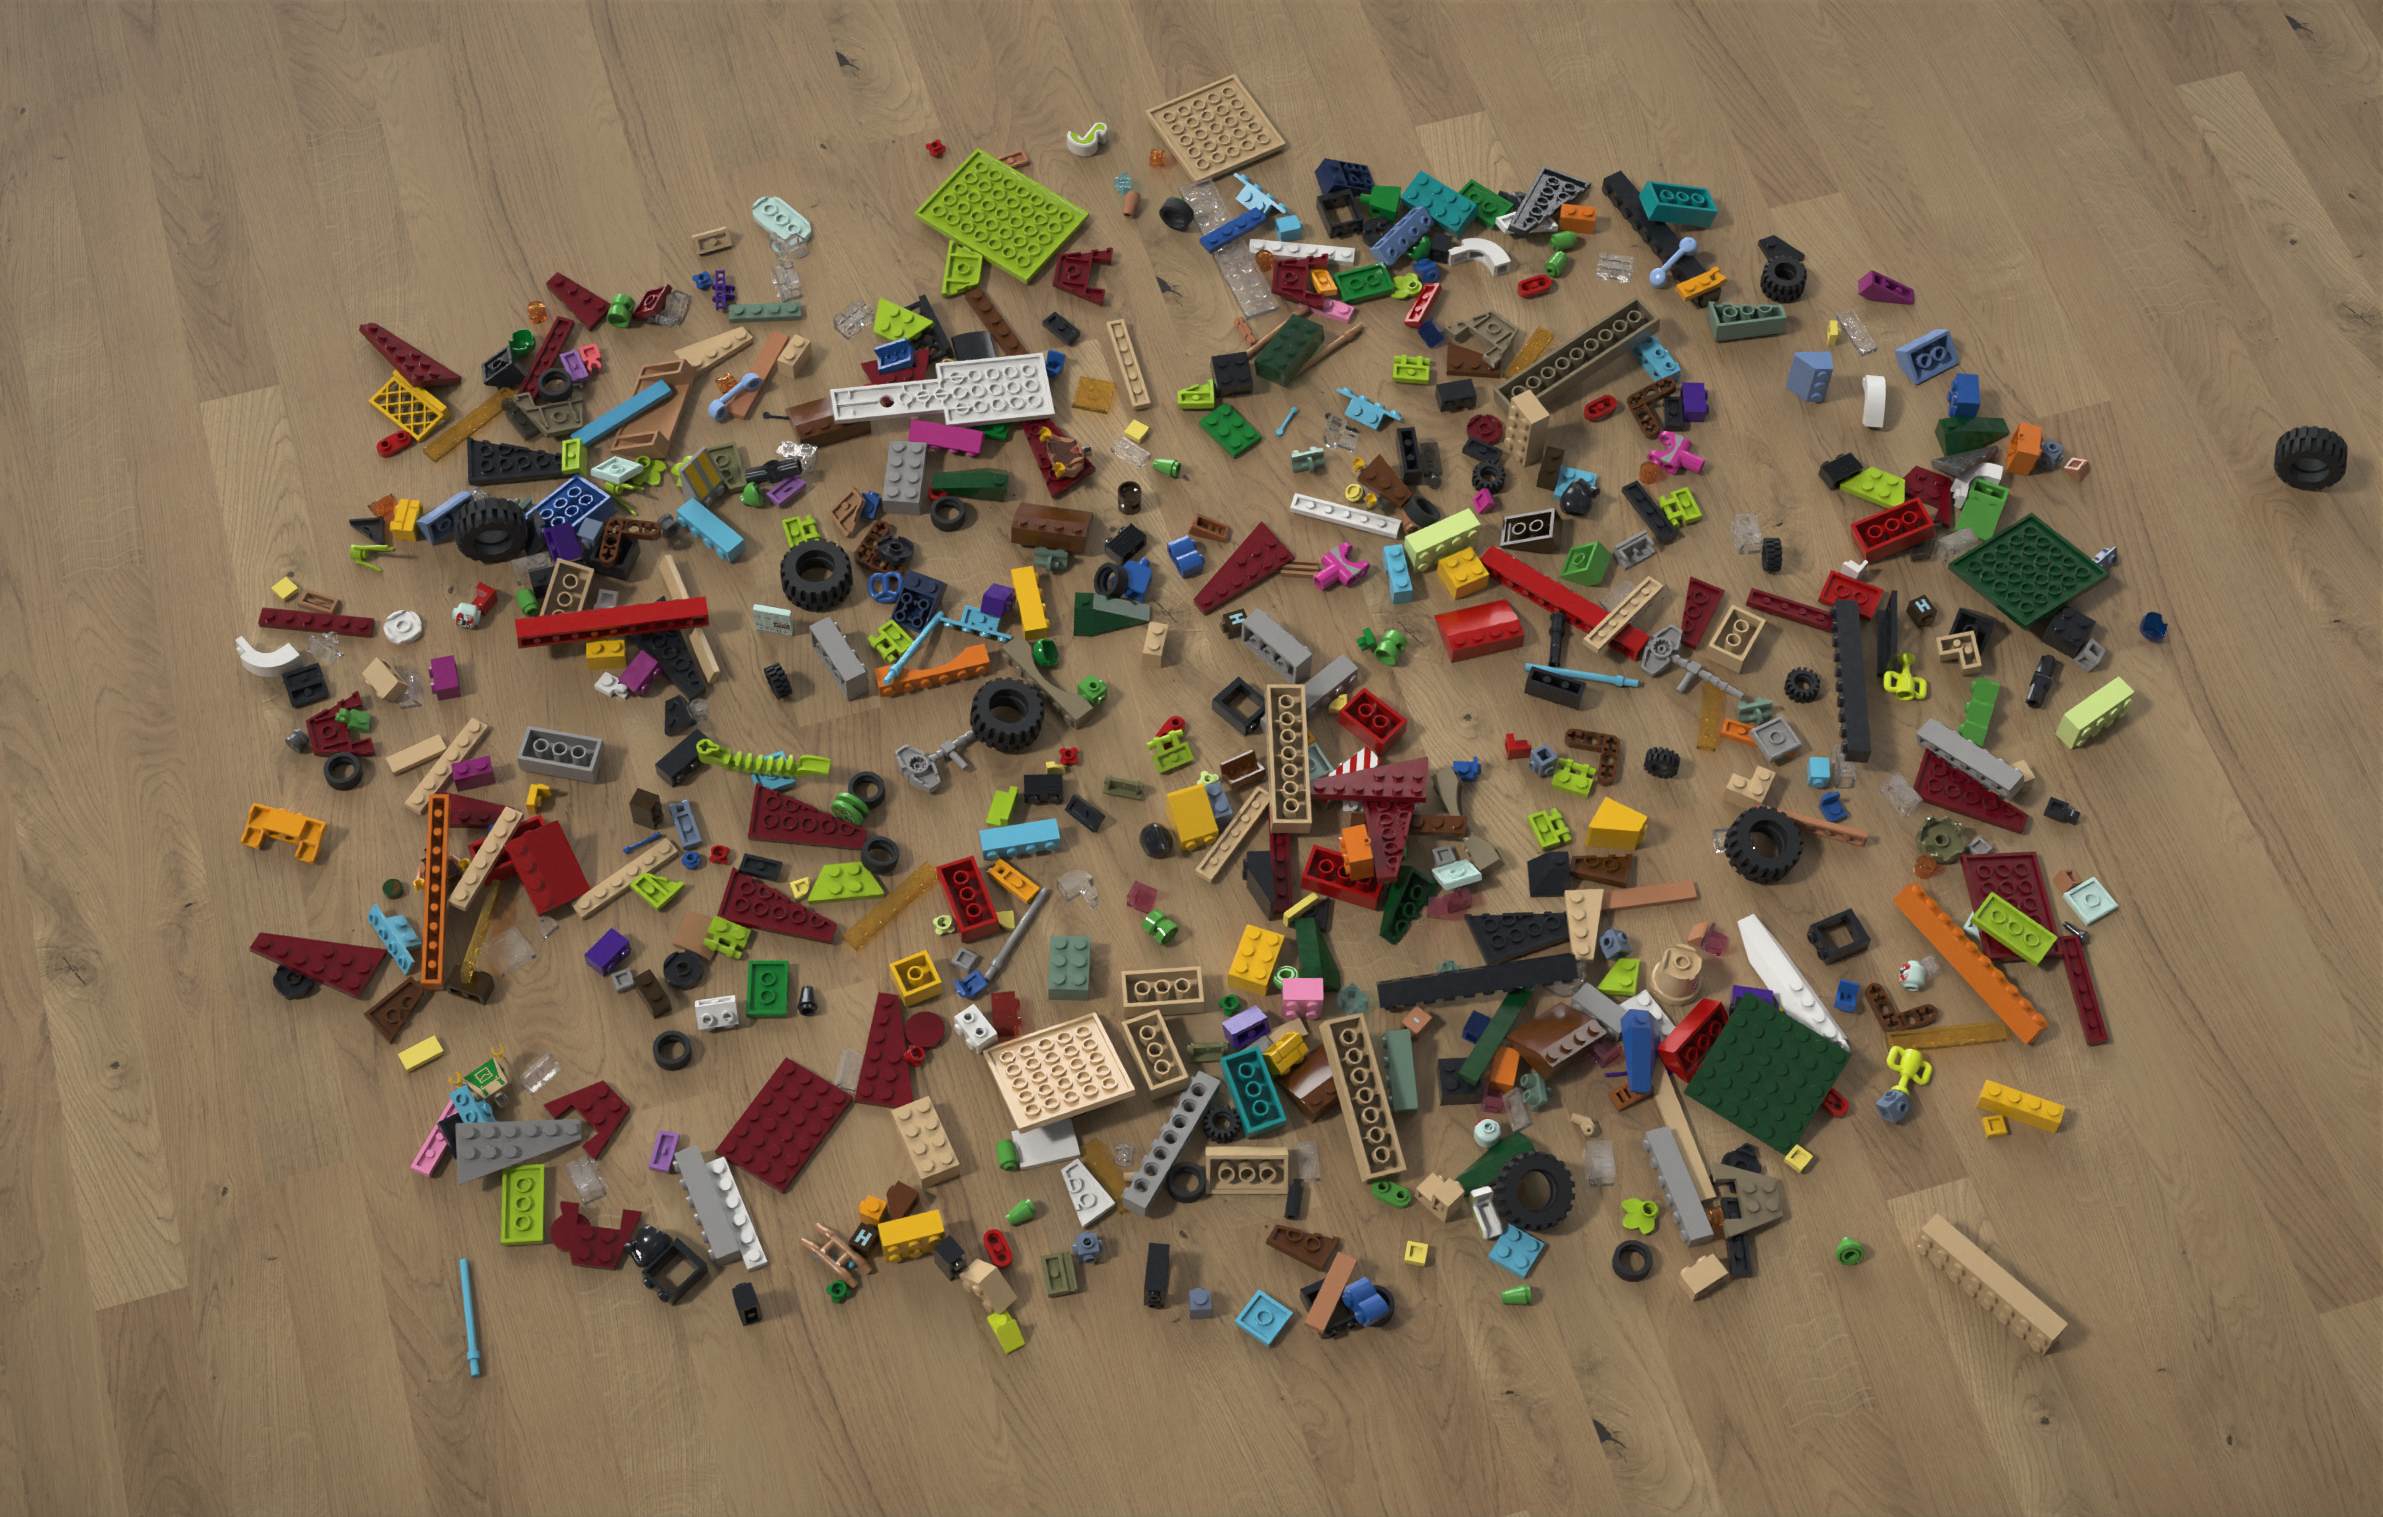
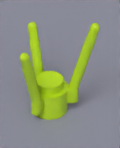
M606 481L605 490L609 492V495L630 513L637 516V513L616 495H620L624 488L644 491L645 488L625 482L617 484Z
M352 545L350 548V558L355 559V564L382 572L381 568L363 560L368 558L369 551H394V548L388 545Z

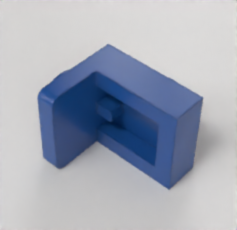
M1420 259L1417 263L1412 264L1413 270L1422 276L1423 284L1440 281L1438 265L1430 259Z
M1051 349L1048 351L1047 360L1045 361L1048 378L1056 379L1063 371L1066 357L1064 353Z
M869 491L868 494L862 493L866 503L861 515L875 519L882 498H879L878 493Z
M978 969L962 981L959 979L954 981L957 986L955 988L956 992L962 998L965 997L969 1000L974 999L989 987L988 982Z
M1841 979L1835 996L1834 1008L1853 1013L1860 984Z

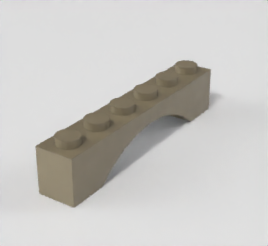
M1020 635L1002 646L1003 661L1007 665L1010 664L1019 677L1022 676L1028 684L1033 686L1032 689L1037 690L1042 700L1051 704L1052 709L1056 713H1060L1069 726L1072 725L1077 730L1094 717V707L1082 695L1062 691L1042 677L1034 664L1031 646Z
M1450 765L1431 777L1434 782L1432 787L1437 795L1440 794L1442 798L1440 803L1445 810L1448 809L1449 816H1464L1463 792L1465 786L1457 771ZM1467 824L1466 837H1459L1461 841L1464 840L1466 844L1464 849L1468 856H1472L1474 859L1472 864L1485 876H1488L1506 865L1498 849L1492 843L1475 836Z

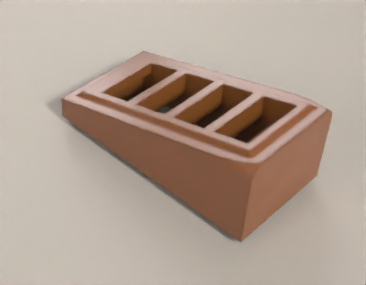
M1196 513L1188 534L1225 543L1230 526Z
M1629 1082L1609 1093L1608 1097L1619 1112L1652 1096L1654 1087L1651 1085L1649 1094L1638 1093L1636 1095V1093L1630 1092ZM1626 1091H1627V1092L1629 1093V1095L1631 1096L1630 1099H1629L1628 1096L1626 1095V1093H1625ZM1620 1094L1625 1102L1622 1103L1617 1095Z

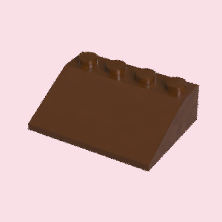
M830 396L785 409L801 452L871 433L870 421L835 424Z
M1021 502L1014 515L1011 527V543L1084 553L1093 512Z
M1560 1002L1508 1034L1505 1039L1546 1081L1600 1047L1607 1031L1594 1018Z
M1324 1043L1304 1056L1302 1062L1293 1064L1290 1067L1289 1073L1283 1076L1278 1075L1274 1078V1082L1312 1124L1340 1104Z

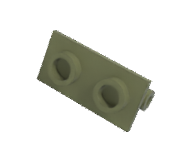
M1110 775L1105 777L1103 793L1141 800L1145 783L1115 778Z
M1223 1041L1186 1044L1188 1063L1220 1061V1058L1227 1056V1043Z

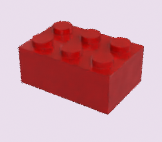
M1366 688L1361 689L1339 711L1338 723L1380 756L1406 732L1407 720Z

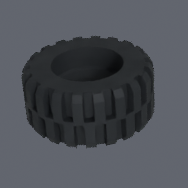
M2318 426L2296 427L2291 431L2285 432L2278 439L2275 448L2274 470L2284 483L2287 482L2289 486H2296L2298 489L2321 490L2325 487H2331L2345 475L2348 447L2341 436H2338L2334 431H2329L2328 428H2318Z
M496 497L479 498L477 501H471L469 505L465 504L454 518L456 545L467 558L471 557L474 561L480 560L483 563H487V561H492V563L498 560L504 561L508 557L516 556L517 552L520 553L527 544L528 530L525 513L512 500L507 501L506 498L502 497L500 499Z
M809 539L810 541L805 542L804 540L799 542L798 546L794 545L791 547L790 552L787 551L784 559L781 561L780 576L783 592L786 594L787 599L792 601V604L797 607L801 606L804 610H828L831 606L839 605V601L843 602L846 599V594L848 595L851 591L853 577L849 556L841 546L838 545L836 547V543L832 541L826 542V539ZM816 567L826 568L833 573L828 579L816 583L805 581L800 577L808 569Z
M1001 677L996 678L994 682L992 680L986 682L985 686L982 685L978 692L975 693L972 702L970 725L974 735H978L977 739L981 743L985 742L987 747L997 748L996 750L1001 752L1002 750L1013 752L1014 749L1019 751L1024 749V745L1026 747L1030 746L1039 736L1045 714L1042 698H1039L1040 694L1038 691H1033V686L1028 683L1024 684L1023 680H1012V677H1007L1006 679ZM1008 706L1019 711L1024 718L1015 723H1006L996 719L990 711L996 707Z
M1767 806L1752 807L1748 811L1745 810L1741 813L1727 831L1724 841V847L1727 848L1725 855L1727 858H1730L1729 864L1731 867L1735 866L1736 872L1739 875L1741 873L1745 875V879L1749 881L1754 879L1755 883L1760 884L1763 881L1766 884L1772 883L1774 880L1779 881L1799 861V856L1803 851L1801 846L1803 838L1799 837L1801 832L1799 827L1794 826L1795 821L1792 818H1787L1785 812L1782 811L1780 813L1774 807L1767 809ZM1761 832L1772 838L1778 849V857L1769 858L1757 853L1750 844L1749 833Z
M1532 1151L1516 1154L1515 1157L1505 1161L1506 1164L1498 1170L1499 1176L1494 1178L1496 1188H1493V1195H1496L1497 1200H1494L1495 1206L1500 1208V1215L1506 1217L1508 1223L1516 1225L1517 1228L1523 1230H1546L1549 1227H1555L1559 1221H1563L1567 1217L1566 1212L1571 1211L1573 1205L1570 1203L1571 1200H1575L1576 1193H1572V1188L1575 1187V1182L1570 1180L1572 1174L1570 1170L1564 1168L1566 1164L1562 1160L1558 1161L1557 1157L1552 1154ZM1531 1171L1543 1174L1550 1185V1198L1547 1204L1542 1209L1536 1211L1526 1209L1520 1202L1517 1192L1520 1179L1524 1174Z

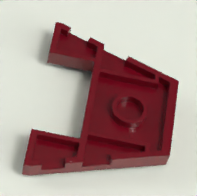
M1106 248L1104 251L1095 249L1089 253L1082 254L1081 251L1058 254L1053 287L1103 306L1105 289L1088 287L1092 263L1111 265L1113 248Z
M1328 253L1322 254L1320 257L1307 256V259L1301 260L1293 258L1274 261L1271 293L1323 311L1324 294L1306 292L1308 269L1327 270Z
M929 348L915 351V368L880 375L878 371L877 360L861 363V366L870 382L874 385L925 380L931 353ZM889 397L882 398L887 408L893 406L894 401H891Z
M1915 466L1903 478L1905 480V497L1910 499L1919 497L1922 503L1937 508L1938 511L1933 523L1949 529L1951 524V478Z
M359 691L352 693V696L346 700L338 701L337 705L329 710L326 708L306 720L315 756H333L341 752L351 753L355 756L376 755L371 737L351 742L346 723L335 721L336 713L340 712V708L347 709L349 712L352 709H363Z
M604 1080L543 1105L544 1109L555 1120H558L571 1108H574L596 1131L597 1134L582 1145L583 1150L594 1162L598 1159L599 1153L607 1146L610 1137L614 1131H617L630 1111L629 1106Z
M561 1201L560 1210L562 1212L571 1265L613 1271L624 1251L623 1246L631 1237L642 1211L623 1209L619 1230L577 1224L580 1203Z

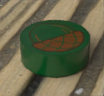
M389 879L383 884L382 889L387 898L397 899L402 895L403 886L399 880Z

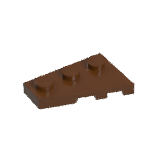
M1448 342L1446 375L1500 379L1501 360L1493 368L1482 360V353Z
M1380 454L1357 477L1359 483L1400 510L1412 499V493Z
M1616 854L1608 855V857H1597L1596 855L1572 856L1570 876L1626 888L1633 854H1626L1623 857H1616Z
M410 976L366 1011L364 1017L391 1045L425 993L424 989Z
M1276 1224L1267 1238L1266 1244L1321 1272L1337 1247L1340 1237L1333 1236V1238L1322 1236L1320 1233H1304L1301 1229Z

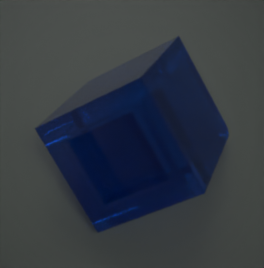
M1434 317L1418 328L1419 335L1429 348L1434 347L1445 339V333Z
M1473 1010L1463 1028L1461 1038L1476 1045L1490 1023L1491 1018Z

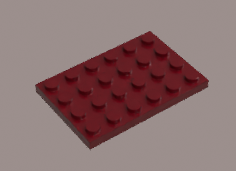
M2036 851L1967 854L1960 857L1974 914L1989 894L1993 892L2058 937L2042 959L2061 958L2063 956ZM1977 927L1984 955L1991 961L2025 960Z
M786 1057L715 1152L718 1156L725 1157L728 1162L784 1194L853 1101V1096Z

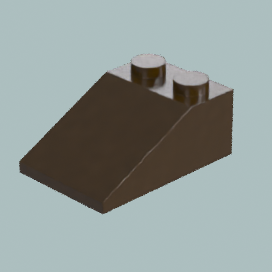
M1555 508L1503 517L1500 547L1536 553L1559 551L1563 521Z

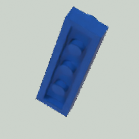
M1255 207L1201 237L1200 244L1211 254L1266 223L1267 218Z

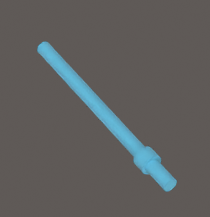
M942 611L936 613L899 661L891 666L888 670L889 673L883 679L885 685H889L894 678L900 675L904 665L940 622V617H944Z
M1526 663L1525 671H1530L1531 667L1534 666L1566 677L1611 683L1622 687V685L1638 687V680L1624 678L1622 675L1609 676Z
M461 1259L459 1262L469 1349L467 1360L470 1363L471 1377L477 1378L480 1376V1351L477 1350L468 1259Z

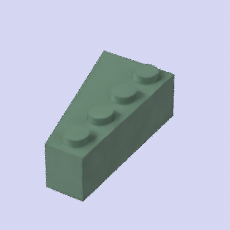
M1708 301L1706 315L1715 342L1784 333L1787 319L1782 305L1759 304L1758 306H1751L1749 303H1742V306L1731 305L1730 302H1724L1723 305H1719Z
M1410 1029L1385 1031L1384 1036L1381 1037V1046L1384 1050L1383 1065L1387 1072L1385 1085L1386 1089H1389L1390 1095L1387 1096L1389 1108H1391L1392 1114L1417 1112L1418 1101Z

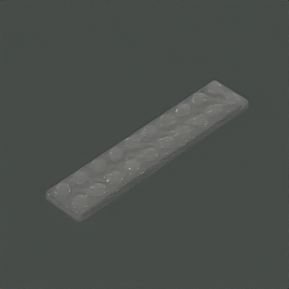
M1211 177L1179 187L1181 197L1194 212L1193 220L1202 237L1233 220ZM1242 236L1211 253L1246 320L1279 310V304L1274 294L1271 293L1267 281Z

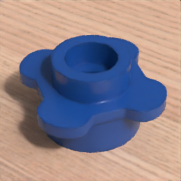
M707 271L692 277V280L696 282V287L699 289H707L713 284V280L710 279Z

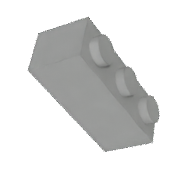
M1586 982L1572 997L1570 1007L1594 1018L1607 1031L1606 1037L1618 1042L1622 1037L1620 1019L1627 1012Z

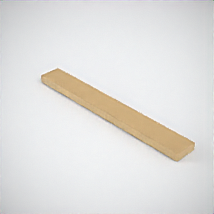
M664 555L659 568L672 599H688L689 596L672 556ZM702 627L686 628L685 630L708 684L715 683L720 670Z
M1658 1054L1652 1080L1654 1099L1665 1126L1669 1125L1700 1202L1704 1203L1715 1200L1716 1194L1666 1068Z

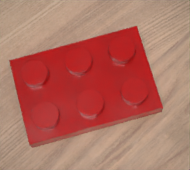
M1831 570L1818 602L1833 607L1835 599L1858 601L1859 618L1870 622L1884 589Z

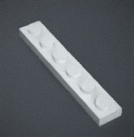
M1250 239L1248 257L1277 260L1297 258V260L1307 259V256L1320 257L1322 254L1328 253L1327 264L1353 266L1355 248Z
M1295 493L1290 506V512L1395 539L1401 525V520L1297 493Z
M725 1157L706 1163V1168L748 1272L768 1265Z

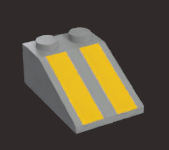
M702 446L679 469L685 502L693 497L705 508H709L713 501L723 494L725 490L724 478L706 447Z

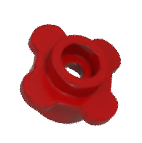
M939 139L926 144V149L929 150L930 155L933 157H939L946 151V147L941 144Z
M1075 747L1071 749L1061 748L1059 750L1061 755L1060 763L1066 766L1077 764L1079 762L1077 758L1078 749Z
M723 845L713 846L709 861L711 863L727 864V856L730 853V849Z
M910 1045L908 1052L903 1057L906 1061L912 1063L914 1067H920L921 1061L925 1059L926 1054L921 1047Z

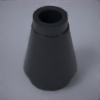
M809 985L801 988L797 1007L803 1016L814 1015L818 1008L813 987Z

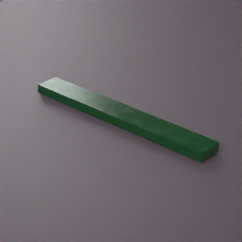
M1517 987L1515 991L1508 992L1460 1069L1458 1078L1476 1086L1535 988L1524 990L1522 987Z

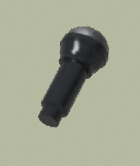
M2065 921L2063 923L2066 930L2073 935L2079 936L2081 944L2088 943L2090 934L2087 931L2078 929L2070 922Z

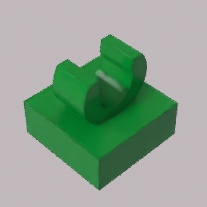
M1368 627L1362 630L1365 637H1360L1356 640L1361 651L1370 648L1372 653H1374L1378 644L1373 632Z

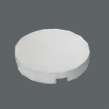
M400 610L387 617L384 632L387 639L392 643L406 645L419 638L422 633V623L420 617L415 612Z

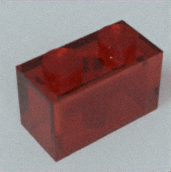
M1015 991L991 993L993 1027L997 1032V1037L1018 1036V1028H1022L1021 1016H1017V1010H1020V1000L1015 998Z

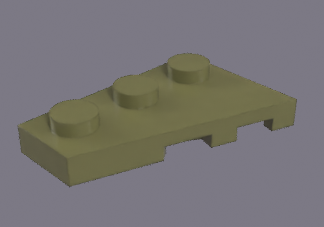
M736 442L707 448L724 478L727 490L730 493L744 490L747 486V481Z

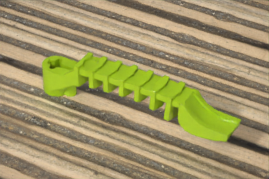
M702 739L696 745L699 760L702 763L718 765L726 769V771L734 770L737 773H755L758 776L769 775V777H790V779H802L811 775L829 777L832 764L831 759L813 755H802L799 758V762L795 761L793 755H789L787 761H785L784 756H780L778 760H774L773 756L764 759L761 754L758 758H754L752 753L743 756L742 751H738L737 755H734L731 749L717 745L709 739Z

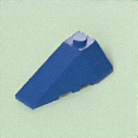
M1629 1009L1620 1019L1629 1089L1633 1093L1649 1094L1658 1055L1656 1048L1660 1045L1661 1040L1659 1023L1648 1010Z

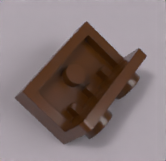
M1254 750L1247 751L1220 763L1222 779L1232 790L1266 776V770L1257 761Z

